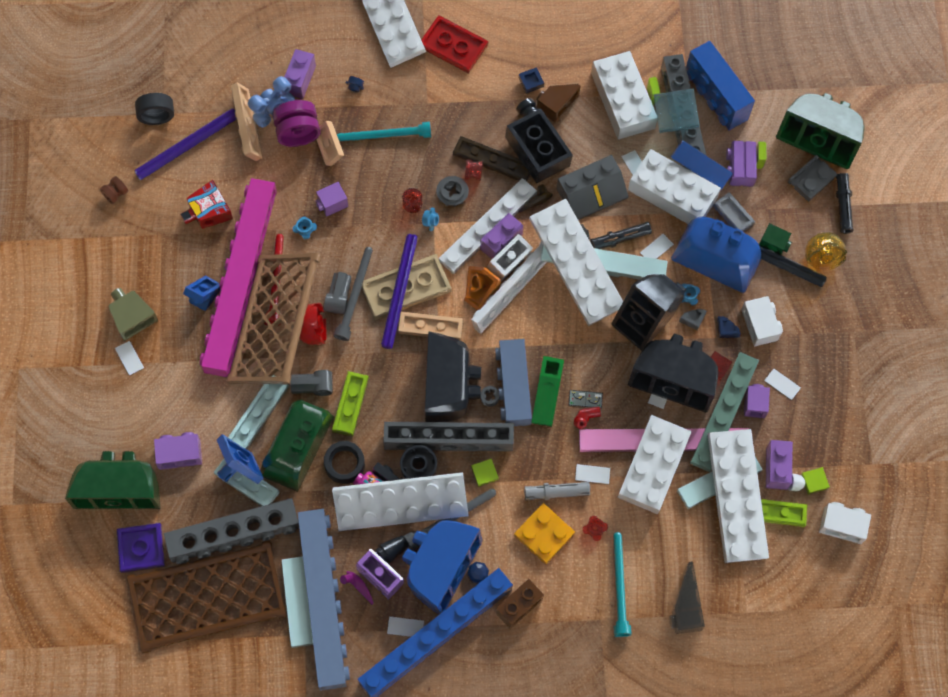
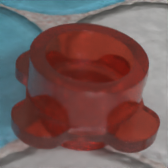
M591 516L588 524L583 526L582 531L584 534H589L593 537L594 541H600L603 532L608 530V524L603 523L597 516Z

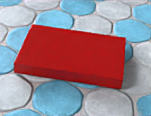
M440 15L437 16L421 39L427 52L468 74L488 46V40Z

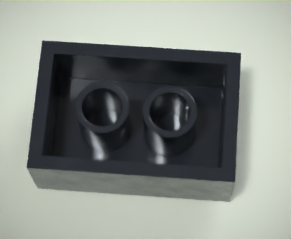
M542 109L507 125L505 138L536 184L570 167L573 154Z

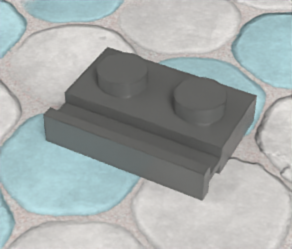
M816 155L788 180V183L792 184L795 187L794 189L809 202L836 178L837 173Z

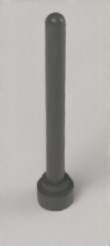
M366 247L342 323L335 328L333 336L339 340L349 341L352 332L349 325L373 252L371 247Z
M489 489L467 503L468 512L495 497L496 490ZM460 517L440 519L434 522L433 524L429 525L428 527L424 528L423 530H421V532L428 534L429 530L432 529L438 522L443 520L455 521ZM416 531L414 533L409 532L403 536L408 543L409 549L412 551L420 547L412 542Z

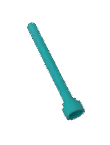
M422 122L418 127L339 133L337 137L339 141L408 135L431 138L430 122Z
M616 532L613 535L618 621L615 622L616 625L613 628L615 637H628L632 635L629 621H626L622 534Z

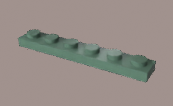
M739 352L690 464L705 471H711L712 465L707 434L729 431L757 367L758 359Z

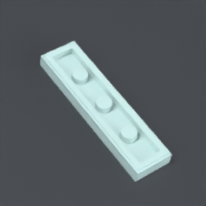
M264 384L228 438L248 449L289 388V385Z
M755 457L757 473H759L763 469ZM713 472L677 490L687 509L715 496Z
M303 557L282 559L291 647L313 645Z

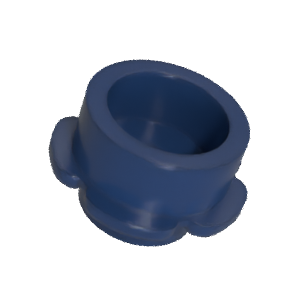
M350 76L348 81L345 82L349 85L348 89L353 92L364 90V80Z

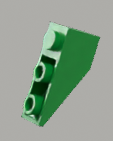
M543 356L531 422L533 424L552 427L564 359Z

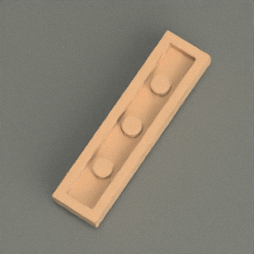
M237 82L231 85L232 100L236 109L235 116L239 125L238 132L242 140V152L252 160L258 161L262 159L256 123L253 120L254 113L248 106V100L250 99L249 89Z

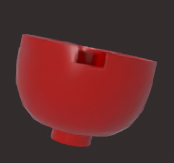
M321 303L307 305L299 339L309 345H322L327 340L326 318L323 319L321 312H324Z

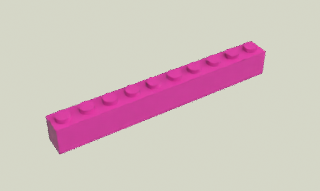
M251 178L250 184L245 187L244 197L246 199L245 203H241L239 211L241 218L235 224L236 237L230 243L231 256L226 259L225 270L227 271L225 277H222L220 281V289L222 290L220 296L217 295L215 300V308L217 309L215 315L212 314L210 319L211 331L205 338V353H202L200 356L199 364L206 374L228 377V374H230L258 266V257L261 255L277 192L275 182Z

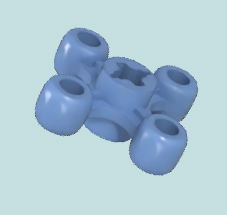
M283 76L274 80L272 84L274 91L267 89L260 96L254 95L248 100V106L254 112L253 120L261 128L266 127L271 122L270 114L272 115L276 107L285 102L295 100L294 96L289 92L291 84Z

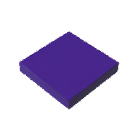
M161 523L117 529L119 568L121 573L165 567Z

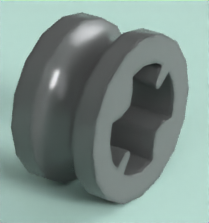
M493 386L484 387L481 391L482 403L488 407L495 406L499 402V391ZM493 392L495 399L487 401L485 394Z

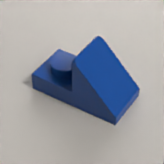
M205 275L186 286L183 295L189 297L191 304L206 311L220 292V283Z

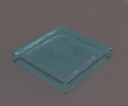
M694 89L654 94L659 133L700 127Z

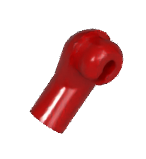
M600 407L580 409L574 418V426L578 429H584L590 418L601 417Z

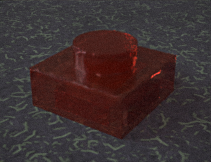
M714 351L711 358L717 363L718 380L721 381L731 366L732 361Z

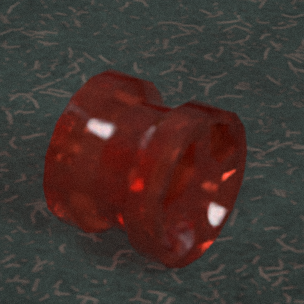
M471 160L466 161V180L475 178L477 181H481L483 161H478L477 163Z
M409 188L404 191L402 195L404 210L409 213L420 211L423 203L422 194L418 189Z

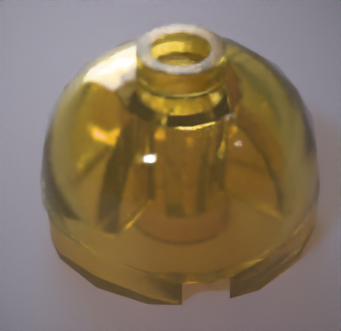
M818 233L807 242L805 247L807 265L815 271H822L820 267L828 266L829 270L835 269L842 265L847 258V250L843 240L834 233Z

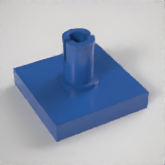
M223 434L217 439V443L226 461V465L217 472L222 480L228 482L236 472L241 473L257 484L264 479L252 452Z

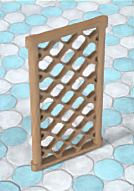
M321 254L259 255L258 267L231 372L227 377V383L290 384L292 377L290 374ZM292 261L287 267L283 264V262ZM300 261H309V263L302 266ZM267 262H275L269 268L266 266ZM297 264L299 271L291 276L289 271ZM281 265L283 269L275 277L273 271ZM304 273L306 275L304 283L297 286L296 279ZM287 274L289 277L288 281L280 286L279 280ZM270 275L272 280L266 286H262L263 278ZM293 283L295 286L294 290L286 295L285 289ZM276 284L278 289L270 296L268 290ZM299 292L301 294L300 302H296L293 305L291 298ZM265 293L267 299L261 305H258V297ZM282 293L284 298L276 305L274 299ZM288 302L290 308L282 315L280 308ZM271 303L273 309L265 315L263 309ZM277 312L279 318L271 324L269 318ZM292 312H295V321L288 324L286 318ZM261 313L262 319L254 325L252 323L253 316ZM266 322L268 328L260 334L258 329ZM283 322L285 328L277 334L275 328ZM272 331L274 338L266 344L264 338ZM290 331L292 333L290 341L283 344L281 341L282 336ZM256 332L257 338L251 344L247 343L249 334ZM261 341L263 348L255 354L253 348ZM278 341L280 348L272 354L270 348ZM250 351L252 358L243 363V355ZM267 351L269 357L261 364L259 358ZM283 351L287 352L285 361L278 364L276 357ZM256 361L258 363V367L252 373H250L248 368L253 362ZM273 361L275 367L267 373L265 367ZM246 371L247 377H238L239 373ZM260 371H263L264 377H255ZM277 371L282 372L281 377H272Z

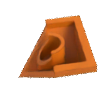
M468 266L466 297L464 301L474 309L480 310L486 304L488 298L500 289L501 279L485 267Z

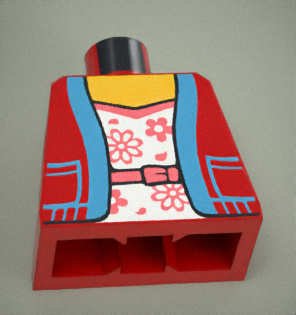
M211 180L188 196L187 202L190 209L180 214L185 224L197 220L202 229L233 219L231 210L214 180Z

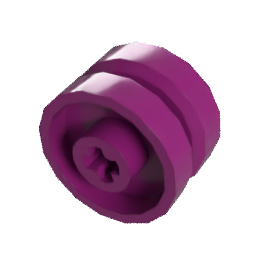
M306 100L288 101L276 107L272 113L277 140L281 145L288 147L303 146L315 141L321 134L318 120H316L315 105L312 102Z

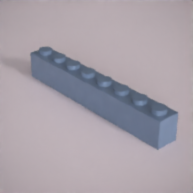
M324 509L298 512L318 688L322 691L347 687L346 680H350L349 667H344L343 658H347L346 644H341V636L345 635L343 622L339 623L338 614H342L340 600L336 601L335 592H339L338 579H333L332 572L336 570L335 557L331 558L330 549H334L332 536H328L327 528H331L330 516L325 515Z

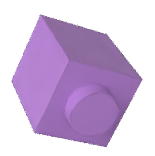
M339 182L316 191V205L319 211H324L326 217L348 207L347 197Z
M753 384L747 387L744 400V416L766 417L769 412L770 388L764 387L761 384Z

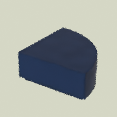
M718 316L719 338H738L741 336L738 326L728 320V318Z

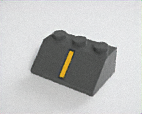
M612 155L558 178L556 189L562 200L567 199L578 220L629 197L622 172Z

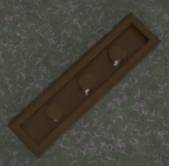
M460 136L453 150V155L515 180L520 181L523 178L527 182L530 177L528 170L519 158Z

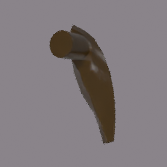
M544 184L539 185L537 189L540 194L523 206L519 213L543 204L553 194L547 191Z

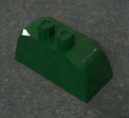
M824 93L822 96L818 94H804L798 97L787 109L776 134V139L812 155H817L819 158L844 169H849L863 141L865 124L862 117L850 108V103L841 101L839 104L832 101V95Z
M303 400L292 402L262 462L260 471L263 477L298 492L334 416L328 410Z
M103 451L100 460H88L80 463L72 474L65 496L66 501L73 509H161L156 473L149 463L136 460V455L133 451H124L122 460H115L114 452Z

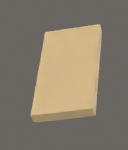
M437 254L412 263L401 310L452 292ZM399 268L363 281L361 288L375 320L388 316Z

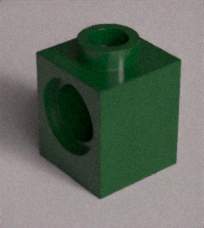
M769 223L759 245L782 255L783 251L787 253L792 243L789 241L792 233Z

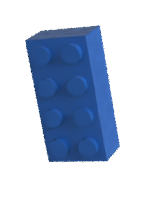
M708 41L691 50L686 65L688 79L693 81L697 92L704 96L709 108L718 115L720 123L726 126L728 130H731L749 120L755 100L712 42Z

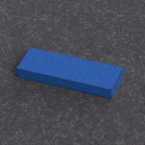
M683 140L671 155L672 159L700 177L717 185L721 190L733 174Z

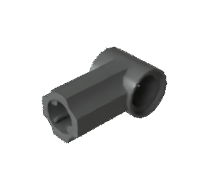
M343 272L334 273L330 291L327 293L324 302L325 312L344 315L348 304L347 296L351 283L350 275Z
M318 370L313 374L291 375L290 385L292 394L314 393L317 396H328L333 393V373L329 370Z

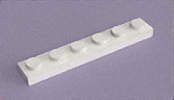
M522 178L439 257L440 263L452 274L457 272L480 249V240L508 213L515 216L523 206L537 195V190Z
M542 241L538 248L527 256L525 262L514 270L513 275L501 284L500 289L488 298L486 304L474 313L471 320L477 332L481 334L547 263L540 261Z

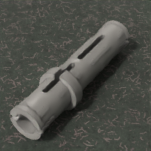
M589 482L556 485L544 483L539 486H524L525 500H550V498L590 496Z

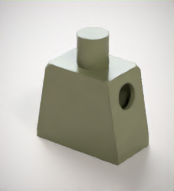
M117 288L111 293L114 302L109 304L108 307L124 341L158 321L155 312L135 291L125 294L122 288Z

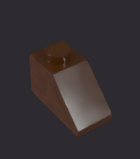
M579 84L549 86L546 91L543 90L536 99L537 108L542 109L548 118L556 122L578 98L581 86Z

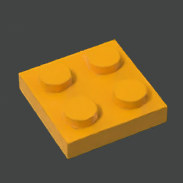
M543 503L514 533V536L546 565L570 540L575 531Z

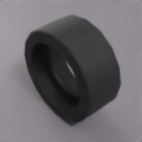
M148 93L138 97L135 101L136 118L141 123L160 125L169 122L174 117L173 99L166 94Z
M339 441L332 444L324 456V468L328 477L340 484L354 482L360 473L363 474L365 469V459L362 450L355 443L349 441ZM349 451L355 455L357 466L353 472L339 474L333 469L332 459L336 453Z

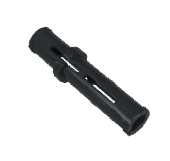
M840 173L836 176L840 232L849 234L854 231L851 209L852 190H850L849 174Z
M645 222L620 231H609L607 235L590 239V243L595 249H603L609 246L613 248L616 247V244L652 234V229L649 222ZM635 231H638V232H636V233H633V234H630V235H627V236H624V235H625V234H628V233H632V232H635Z

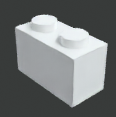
M518 234L490 261L487 268L501 279L502 282L531 253L533 247Z
M769 296L744 302L741 310L754 347L778 341L783 329L781 322L776 319V308L774 303L770 302Z
M838 502L828 503L823 511L819 533L862 544L867 539L871 514L865 513L866 511L860 508H846Z

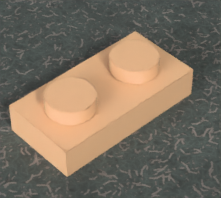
M325 121L319 126L321 134L316 140L325 164L332 166L344 156L332 122Z

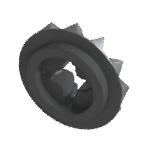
M448 176L438 183L436 193L439 201L445 203L446 206L453 205L455 207L458 204H463L466 198H468L469 188L462 178ZM456 186V193L458 194H453V196L449 197V191Z

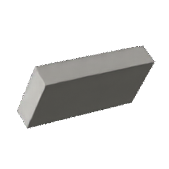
M730 192L713 204V207L734 229L738 228L744 232L755 224L754 219Z

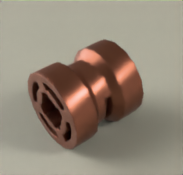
M114 176L108 185H103L99 189L111 204L117 202L119 196L125 195L128 192L125 184L117 176Z

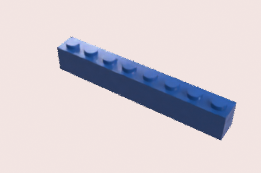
M498 568L359 677V684L369 697H378L511 592L513 584Z

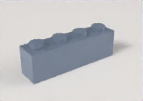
M525 339L499 340V348H495L496 360H500V368H497V379L502 380V387L499 388V400H503L504 407L500 408L501 420H505V423H514V426L531 425L532 414Z

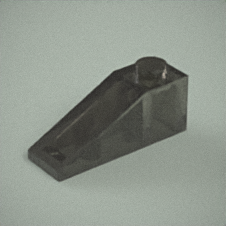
M693 561L688 562L685 568L672 615L669 616L670 626L675 628V634L702 631L705 627Z

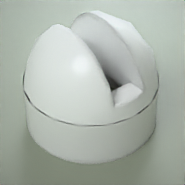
M792 474V484L788 490L800 491L805 486V479L801 475Z

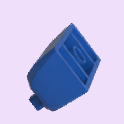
M701 216L691 220L687 225L671 259L744 293L761 261V250L758 242L742 230L734 229L718 219L715 220Z
M440 521L429 530L428 534L416 531L412 542L420 546L418 552L407 549L402 557L403 561L410 566L407 576L410 590L422 603L438 615L447 609L483 540L480 529L456 521Z

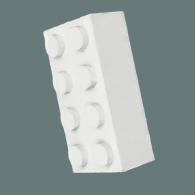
M628 51L593 61L591 74L617 139L655 129L658 117L631 52Z
M652 149L649 150L630 179L628 191L687 224L697 217H706L721 190L717 185Z
M651 415L617 498L658 514L692 431Z

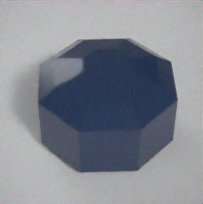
M474 562L469 566L467 576L472 583L479 584L488 577L489 569L485 563Z

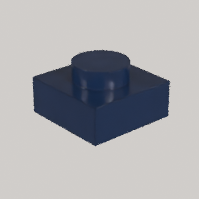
M537 67L518 75L526 94L544 87L545 83Z

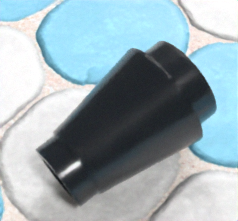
M401 535L379 544L378 548L374 551L386 563H391L408 547V543Z

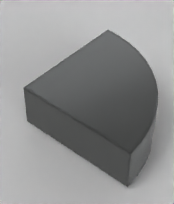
M696 309L686 312L681 316L679 322L698 331L707 311Z

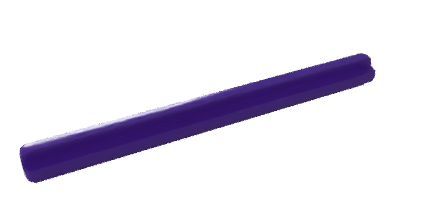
M231 108L135 169L134 172L139 180L144 179L237 119L235 109Z
M407 234L381 343L385 349L393 348L417 244V236L414 234Z

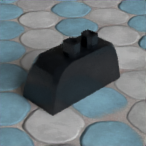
M665 274L647 275L631 286L611 324L642 351L646 344L652 341L673 317L685 297L686 288L678 282L674 283Z
M430 331L428 332L425 422H450L460 419L466 414L469 400L480 399L481 386L469 385V380H481L482 367L470 365L469 349L464 342Z
M675 333L670 340H653L647 343L633 366L627 385L705 413L708 412L715 397L718 366L709 355L702 352L703 343L694 340L691 342L690 347L682 345L684 337Z

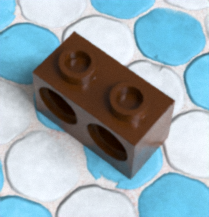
M528 579L496 608L495 613L509 629H512L543 600L544 594Z

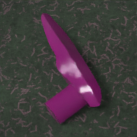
M347 571L346 575L340 577L342 584L351 583L371 605L374 604L366 584L357 574Z

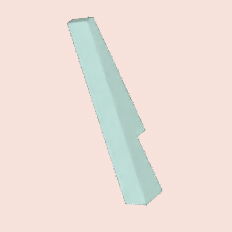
M543 245L540 261L553 263ZM594 248L609 276H624L640 280L651 274L666 275L668 261Z

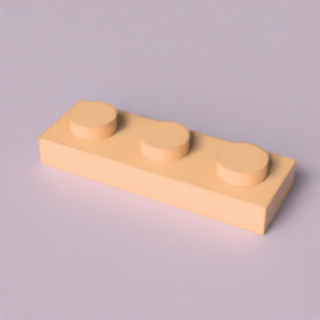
M401 312L398 333L428 337V332L430 331L461 341L463 318Z

